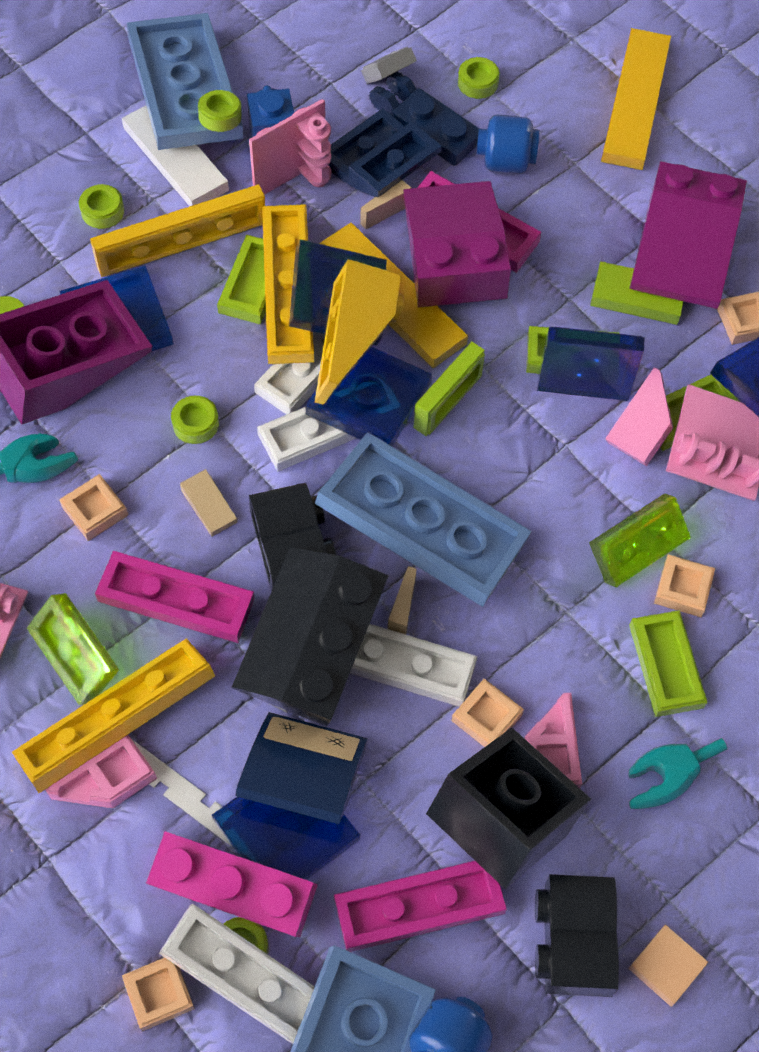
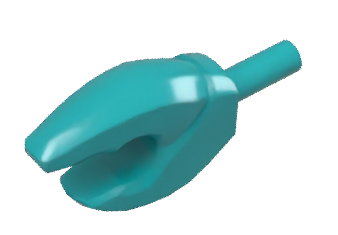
M48 434L26 435L14 440L0 451V475L5 474L9 483L42 482L64 472L78 461V457L75 452H68L58 456L50 455L41 460L36 459L38 454L47 452L59 445V440Z
M720 738L694 752L690 750L687 744H667L644 753L631 766L628 777L636 778L649 771H655L662 776L663 783L658 786H652L647 792L632 798L629 802L630 809H645L664 805L681 796L700 774L701 768L699 763L727 750L725 741Z

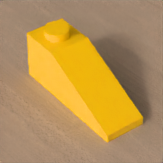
M350 259L346 261L333 284L315 403L324 405L381 336L391 321L396 322L404 304V295L398 294L400 274Z

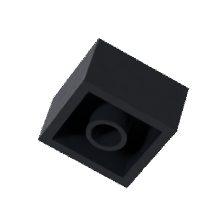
M511 727L447 775L426 815L506 889L567 837L591 798Z

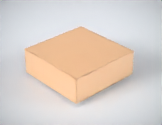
M759 292L721 299L717 311L731 344L759 339Z
M100 474L59 499L62 508L87 541H90L128 516L127 508Z
M668 554L664 562L654 604L702 617L705 612L715 568Z
M483 679L454 712L451 721L482 746L486 747L513 727L523 715L524 709L486 679Z
M665 924L628 969L672 1007L707 965L708 961Z
M165 957L122 975L139 1028L142 1032L195 1009L180 967Z

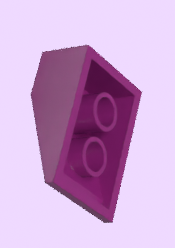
M660 161L648 204L629 289L718 309L740 220L747 180L735 178L727 174L694 169L682 164Z
M491 181L403 189L418 308L508 299L511 268L505 230Z
M104 280L0 314V391L20 423L25 424L66 409L149 354L152 350V345L109 281Z

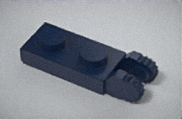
M397 71L387 76L385 81L390 91H386L381 86H376L369 92V100H371V104L377 110L384 108L404 126L413 121L442 145V151L437 155L451 165L456 166L477 146L479 128L422 89H416L412 80L406 75L403 76L402 73ZM395 95H397L398 98L403 101L401 104H399Z

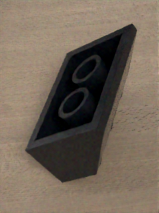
M290 547L231 688L327 727L333 717L389 575L339 555Z

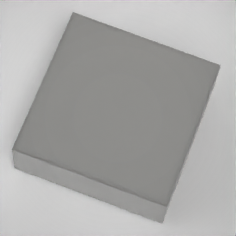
M407 46L362 67L363 70L361 72L366 83L369 84L381 80L417 60L412 48Z

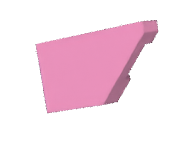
M655 367L605 438L610 445L645 466H648L673 429L664 388V379L660 370Z
M563 693L556 704L540 722L536 723L524 739L575 785L581 788L582 778L571 693Z
M127 735L45 790L51 800L114 808L156 780L157 777L130 736Z

